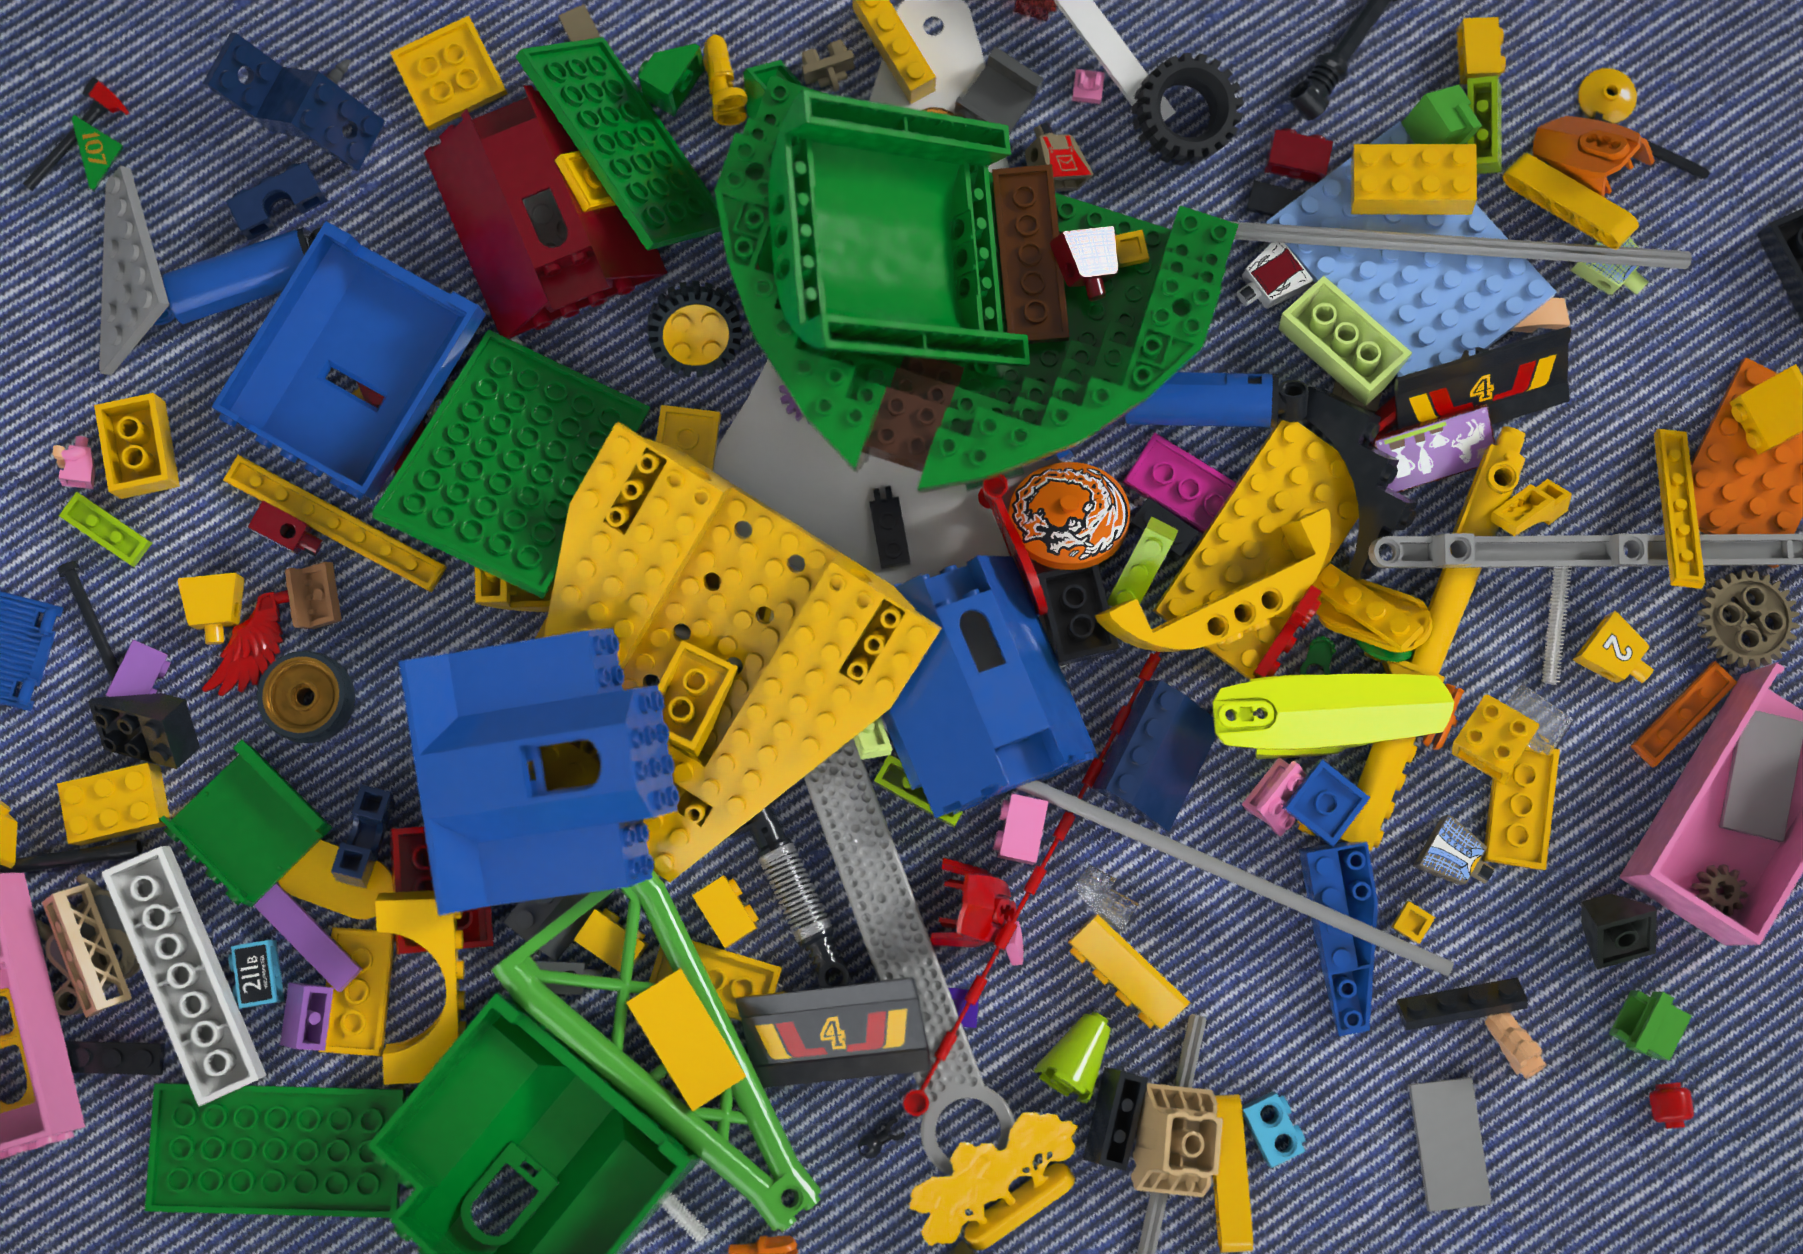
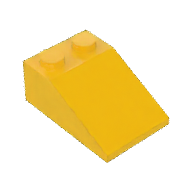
M1797 364L1729 402L1732 407L1733 417L1737 422L1741 423L1746 432L1748 444L1756 450L1758 455L1803 432V375Z
M683 640L680 642L658 684V689L664 698L662 714L664 723L669 730V740L667 742L698 757L714 727L738 667Z

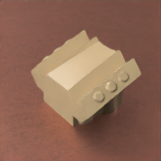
M1147 1083L1137 1124L1135 1150L1132 1153L1136 1168L1130 1176L1135 1190L1204 1197L1211 1186V1175H1218L1223 1118L1216 1117L1217 1102L1212 1090Z

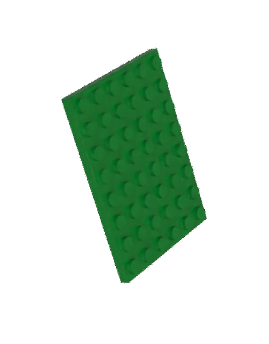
M488 329L372 511V518L543 599L556 576L571 500L614 425L619 422L638 434L651 407Z

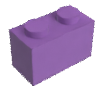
M133 639L106 696L156 693L157 690L152 688L156 678L163 679L171 662L166 661L168 654Z
M289 982L280 1045L300 1050L325 1051L334 988L318 984Z

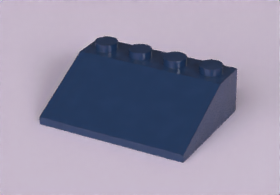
M1162 680L1145 681L1092 789L1166 832H1170L1217 736L1215 734L1214 717L1188 696Z

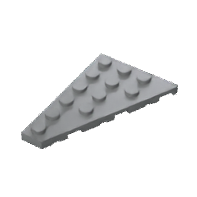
M119 166L105 184L99 370L101 374L112 375L169 306L131 168Z

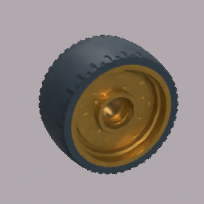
M313 651L287 653V655H283L277 658L276 661H273L267 670L264 671L259 681L257 705L260 714L266 724L285 739L299 743L324 741L339 733L348 723L351 714H353L356 696L352 680L338 662L324 654ZM309 691H313L315 694L313 702L305 706L303 702L304 695Z

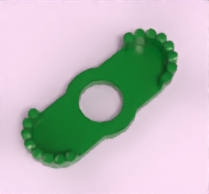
M1325 636L1312 640L1309 644L1305 662L1300 667L1299 675H1307L1306 670L1312 664L1319 665L1323 669V675H1330L1329 666L1332 655L1336 652V649H1334L1336 646L1329 637L1325 638Z

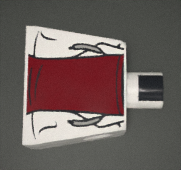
M1272 242L1245 269L1242 278L1247 285L1236 293L1243 305L1248 306L1259 299L1267 309L1306 291L1313 279L1285 243Z

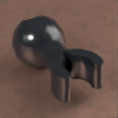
M896 1118L890 1119L886 1123L885 1129L878 1134H865L859 1139L858 1151L862 1157L873 1159L880 1154L884 1144L890 1140H901L906 1136L905 1132H901L899 1135H888L891 1131V1126L898 1121ZM864 1145L868 1147L866 1154H862L860 1151Z

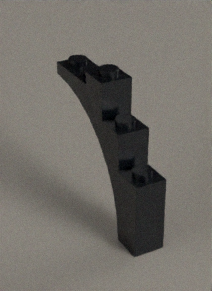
M1309 386L1307 415L1304 419L1314 424L1329 438L1344 459L1353 480L1358 501L1359 531L1356 550L1348 575L1357 580L1370 579L1379 567L1375 566L1369 559V546L1378 538L1393 536L1392 530H1405L1406 527H1409L1416 517V511L1414 510L1418 503L1387 488L1388 484L1394 481L1398 473L1397 465L1399 459L1369 445L1379 432V422L1382 417L1323 388ZM1382 544L1380 546L1379 555H1381L1383 549H1386L1389 546L1388 544Z

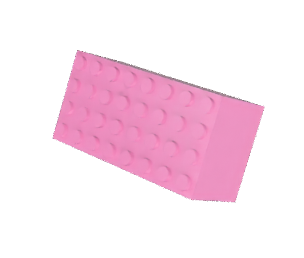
M1778 663L1744 673L1737 681L1738 683L1732 689L1619 876L1626 883L1723 945H1760L1803 873V741L1784 841L1778 842L1719 827L1734 746L1755 710L1803 721V710L1769 690L1777 674L1782 673L1785 667ZM1725 864L1728 866L1729 872L1732 870L1740 871L1737 881L1745 880L1747 882L1745 886L1740 888L1741 891L1746 892L1749 896L1739 899L1744 907L1741 910L1733 908L1732 916L1724 915L1695 896L1699 895V890H1694L1691 886L1693 883H1701L1696 875L1698 872L1706 873L1707 866L1714 865L1718 869L1719 865ZM1722 886L1716 888L1717 895L1724 893Z

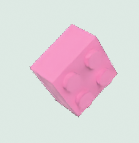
M1011 794L1009 800L1002 802L999 820L1004 821L1003 831L998 830L996 832L993 850L998 851L997 858L1034 865L1037 862L1049 801Z

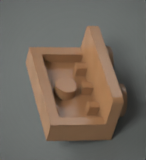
M322 562L302 569H285L286 587L291 609L290 614L294 628L316 629L342 621L333 562Z

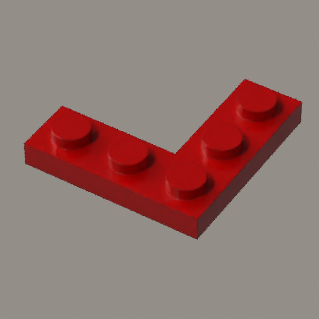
M1313 585L1310 586L1253 672L1254 678L1274 676L1281 663L1276 661L1282 651L1287 654L1297 641V638L1293 636L1297 628L1301 627L1304 629L1322 604V602L1317 600L1322 592Z

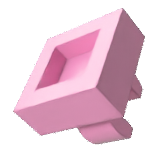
M1076 69L1072 101L1101 104L1105 72Z

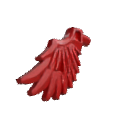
M288 590L267 592L258 596L255 610L249 619L233 627L231 639L220 654V657L224 659L212 677L203 686L202 690L204 692L215 689L222 684L218 695L223 697L236 685L238 680V691L241 693L245 691L250 680L252 685H258L260 672L263 675L264 671L268 668V662L272 664L273 661H276L274 653L276 655L280 653L278 643L281 644L283 642L281 637L283 631L278 623L281 621L279 604L289 602Z

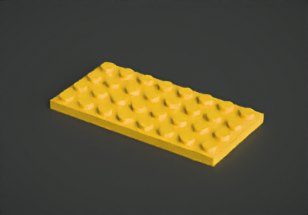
M1279 419L1277 427L1273 428L1153 609V612L1164 620L1169 621L1295 560L1296 558L1281 526L1305 514L1327 508L1330 513L1331 532L1329 548L1324 565L1319 572L1320 574L1327 567L1359 518L1354 483L1346 463L1338 450L1299 422H1287ZM1304 595L1289 608L1269 618L1271 622L1269 625L1256 631H1242L1244 637L1232 643L1221 645L1215 643L1204 648L1247 679H1254L1253 672Z

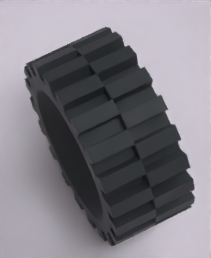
M1184 53L1179 58L1175 55L1154 69L1142 81V86L1136 91L1134 99L1138 101L1132 106V114H1138V118L1132 122L1134 130L1142 129L1143 133L1138 137L1139 141L1143 144L1148 140L1152 146L1147 151L1152 155L1161 152V161L1168 163L1170 160L1175 159V165L1182 166L1190 161V165L1199 163L1230 142L1229 139L1235 136L1239 128L1235 127V125L1242 121L1243 113L1237 112V109L1243 106V97L1236 98L1235 93L1241 88L1238 81L1230 84L1228 78L1233 75L1232 72L1227 68L1222 73L1218 69L1221 62L1217 59L1208 64L1206 63L1208 55L1200 53L1194 59H1192V53ZM1176 85L1189 86L1197 90L1204 97L1210 115L1208 126L1202 135L1191 138L1183 137L1172 132L1167 127L1162 118L1160 108L1162 96L1167 88Z

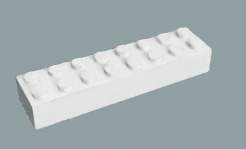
M160 846L101 872L198 1106L267 1076L171 846Z

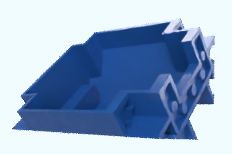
M976 555L975 558L966 562V566L957 568L956 565H951L939 571L940 574L930 578L929 574H920L903 584L893 585L915 608L916 612L941 627V630L892 707L882 715L912 790L920 787L923 788L935 818L951 812L957 814L981 805L993 796L1036 780L1040 782L1064 773L1075 765L1098 757L1013 556ZM976 611L986 618L1005 664L980 673L978 672L959 626L960 617L963 613Z

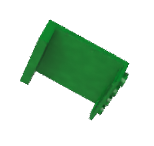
M241 739L233 747L239 755L172 820L165 816H162L160 820L167 826L164 829L165 833L177 843L181 840L187 846L184 852L194 862L198 864L201 861L208 868L205 874L216 884L222 882L229 889L225 894L236 905L239 906L243 903L253 907L333 827L250 744Z

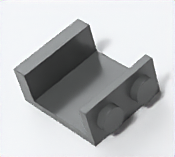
M995 46L988 56L986 67L963 99L958 97L956 100L954 112L958 117L1008 125L1010 134L1040 92L1044 78Z

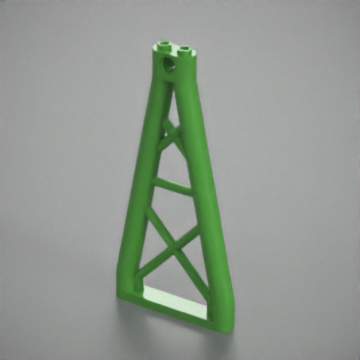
M654 870L651 879L630 887L620 888L629 900L619 979L541 970L530 957L535 951L616 889L591 892L491 969L515 1002L745 1196L773 1231L780 1229L781 1232L787 1230L796 1222L794 1216L803 1208L805 1211H808L820 1201L818 1195L822 1190L798 1160L665 884ZM641 906L673 972L681 968L746 1075L744 1079L721 1093L719 1109L699 1107L692 1112L687 1105L659 1083L668 1074L662 1063L648 1073L623 1052L628 1012L626 1002L629 1001L630 993L640 994L656 984L632 980ZM543 983L617 991L611 1041ZM733 1096L740 1111L732 1110ZM704 1120L718 1122L717 1131ZM730 1123L748 1125L773 1179L728 1141ZM786 1189H790L794 1194V1201L788 1207H785L781 1202V1195Z

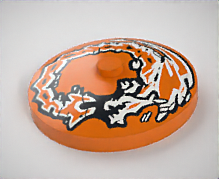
M1060 462L1039 468L1018 485L1010 501L1009 516L1031 559L1055 569L1078 570L1092 567L1105 561L1120 548L1129 529L1130 505L1121 485L1107 472L1085 463Z

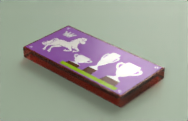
M1482 403L1376 436L1371 442L1373 447L1399 459L1397 465L1398 473L1394 481L1387 486V488L1399 493L1478 468L1485 449L1490 444L1494 445L1495 439L1488 405Z

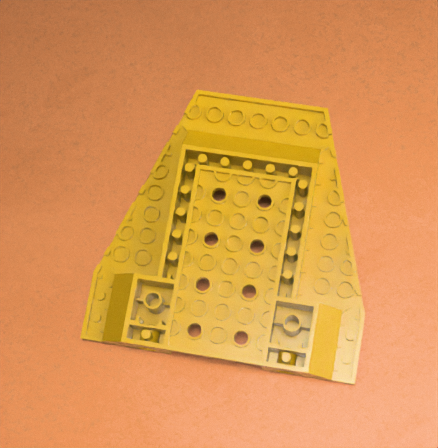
M618 422L614 425L569 504L544 637L585 630L613 628L614 634L619 641L617 656L619 666L622 667L624 672L623 690L648 687L645 680L648 674L657 676L660 681L682 640L725 661H728V658L736 657L742 662V671L736 672L714 727L699 756L690 754L667 742L669 755L672 756L674 762L673 784L679 793L678 811L643 819L649 831L647 846L648 853L653 859V870L665 880L672 882L888 711L941 630V627L916 612L915 608L893 585L680 450L650 439H644ZM739 521H746L751 525L752 533L750 537H743L737 532ZM792 555H800L804 559L805 567L803 570L797 571L790 566L789 559ZM708 573H715L720 577L721 585L719 588L714 589L708 586L706 583V575ZM766 606L773 611L774 617L772 621L765 622L760 619L758 615L760 607ZM678 624H684L689 628V639H681L676 635L675 628ZM584 739L540 746L547 791L591 785L598 781L601 772V759L598 750L591 741ZM527 761L530 780H536L534 762Z

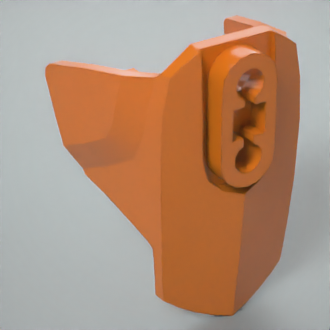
M1564 116L1538 127L1533 142L1534 157L1548 162L1551 167L1604 198L1605 193L1610 194L1612 192L1607 176L1621 170L1623 166L1632 170L1634 166L1631 157L1650 166L1655 162L1647 139L1642 138L1639 133L1617 124L1588 118Z

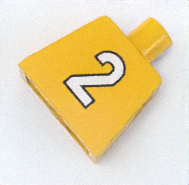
M1616 611L1605 615L1572 659L1576 663L1615 683L1625 680L1629 674L1639 682L1644 683L1654 671L1653 668L1641 660L1649 649V645Z

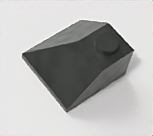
M1614 894L1594 897L1581 902V924L1597 970L1656 954L1657 910L1654 906Z

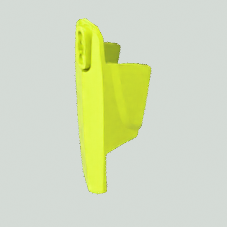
M1315 674L1250 679L1246 683L1221 688L1216 694L1212 705L1215 734L1224 745L1256 748V759H1278L1338 754L1347 748L1376 742L1441 733L1450 720L1454 700L1447 687L1437 676L1410 674ZM1258 708L1262 709L1265 714L1264 719L1253 716V712L1257 711ZM1227 710L1234 713L1233 721L1227 720L1225 716Z

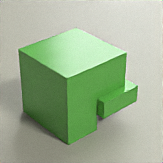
M1460 85L1425 94L1401 123L1414 144H1466L1482 126L1470 108L1471 101Z
M1631 990L1609 1034L1626 1043L1625 1047L1636 1053L1646 1054L1653 1059L1670 1061L1692 1016L1671 1005L1674 997L1665 992L1653 991L1651 996H1648L1641 991Z

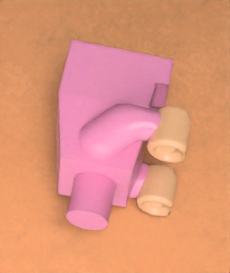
M76 436L75 446L69 445L68 450H65L63 446H53L52 454L57 459V466L64 469L59 471V480L62 486L94 488L96 472L91 447H88L89 438Z

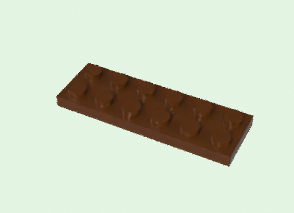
M1052 164L992 169L1007 333L1028 335V344L1069 341L1064 277L1050 246V242L1059 235Z

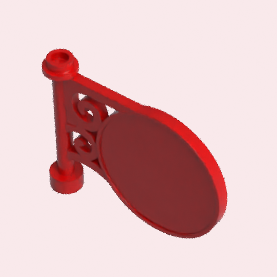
M1004 475L984 480L983 487L978 493V501L984 508L992 510L1009 556H1013L1037 615L1041 616L1048 613L1044 593L1032 561L1002 499L1008 490V481Z

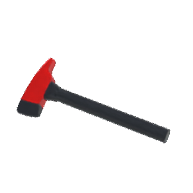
M92 77L89 80L82 94L94 101L81 120L92 126L99 117L108 111L111 113L120 111L125 115L130 114L119 98L98 79ZM74 127L25 180L23 184L28 189L33 191L76 144L77 138Z

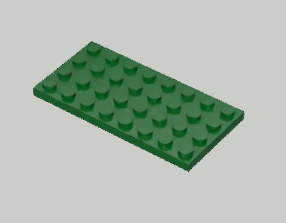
M604 37L524 48L518 52L515 57L523 67L524 72L538 89L542 98L553 111L557 120L568 133L574 145L583 155L589 167L600 180L606 192L615 202L623 217L630 224L647 251L722 231L716 200Z
M154 1083L145 1211L391 1218L399 1209L401 1183L395 1177L398 1173L389 1165L385 1168L376 1162L372 1157L374 1152L368 1145L405 1102L406 1089L245 1085L198 1106L189 1083Z

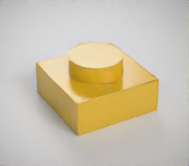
M1143 230L1115 235L1119 268L1149 261Z
M1406 901L1391 928L1416 944H1420L1435 917L1412 902Z

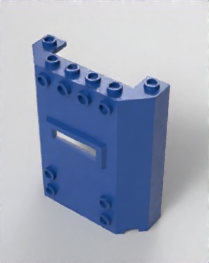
M325 221L219 393L212 408L221 413L218 419L235 428L239 424L256 434L254 440L263 446L271 449L272 445H275L282 449L279 454L291 462L296 463L297 459H300L307 463L304 469L318 477H321L323 473L330 476L332 479L329 483L340 490L351 494L359 500H362L363 496L374 501L486 313L474 302L454 291L451 294L362 246L351 234ZM334 368L384 396L379 407H374L328 381L326 377L330 370Z

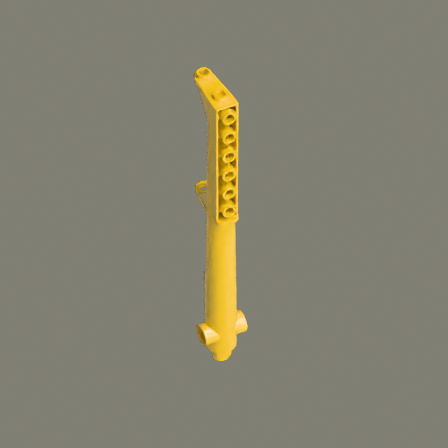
M1504 426L1498 434L1495 444H1490L1485 449L1452 533L1496 536L1499 526L1490 521L1491 515L1494 510L1511 499L1514 488L1519 482V476L1525 463V458L1519 454L1525 441V433L1518 429ZM1482 568L1442 569L1428 606L1433 622L1431 634L1421 646L1414 650L1408 662L1384 661L1369 655L1365 651L1364 655L1381 662L1386 674L1437 676L1444 682L1445 677L1439 675V672ZM1416 737L1381 741L1372 744L1357 787L1367 794L1370 799L1339 841L1342 843L1366 841L1369 852L1372 851L1373 847H1379L1384 835V831L1380 830L1384 818L1389 820L1395 807V803L1391 801L1395 790H1401L1406 779V774L1402 773L1406 762H1412L1417 751V746L1413 745ZM1297 821L1299 824L1298 830L1315 836L1312 831Z

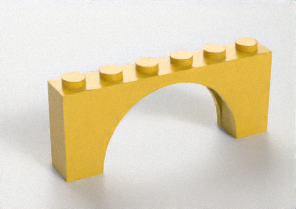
M434 891L379 893L375 901L377 932L398 934L423 946L437 961L445 980L446 1001L438 1018L417 1036L405 1041L386 1044L382 1054L384 1084L421 1083L467 1028V1022L461 1021V1010L466 1008L465 991H460L459 980H463L465 976L464 960H458V949H463V930H457V919H462V911L438 915Z

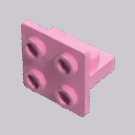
M1278 758L1241 805L1245 810L1267 823L1275 834L1282 836L1286 830L1293 826L1296 820L1283 809V806L1307 775L1298 763L1292 761L1289 764Z

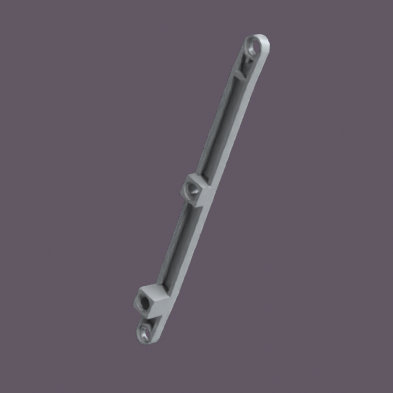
M1444 533L1435 536H1387L1374 540L1369 546L1368 551L1371 562L1380 568L1668 566L1665 535L1647 534L1474 536V533ZM1803 534L1699 535L1703 566L1803 565ZM1382 544H1388L1392 548L1393 554L1388 561L1383 560L1379 555V548ZM1624 545H1626L1628 548L1627 556L1625 555L1623 550Z

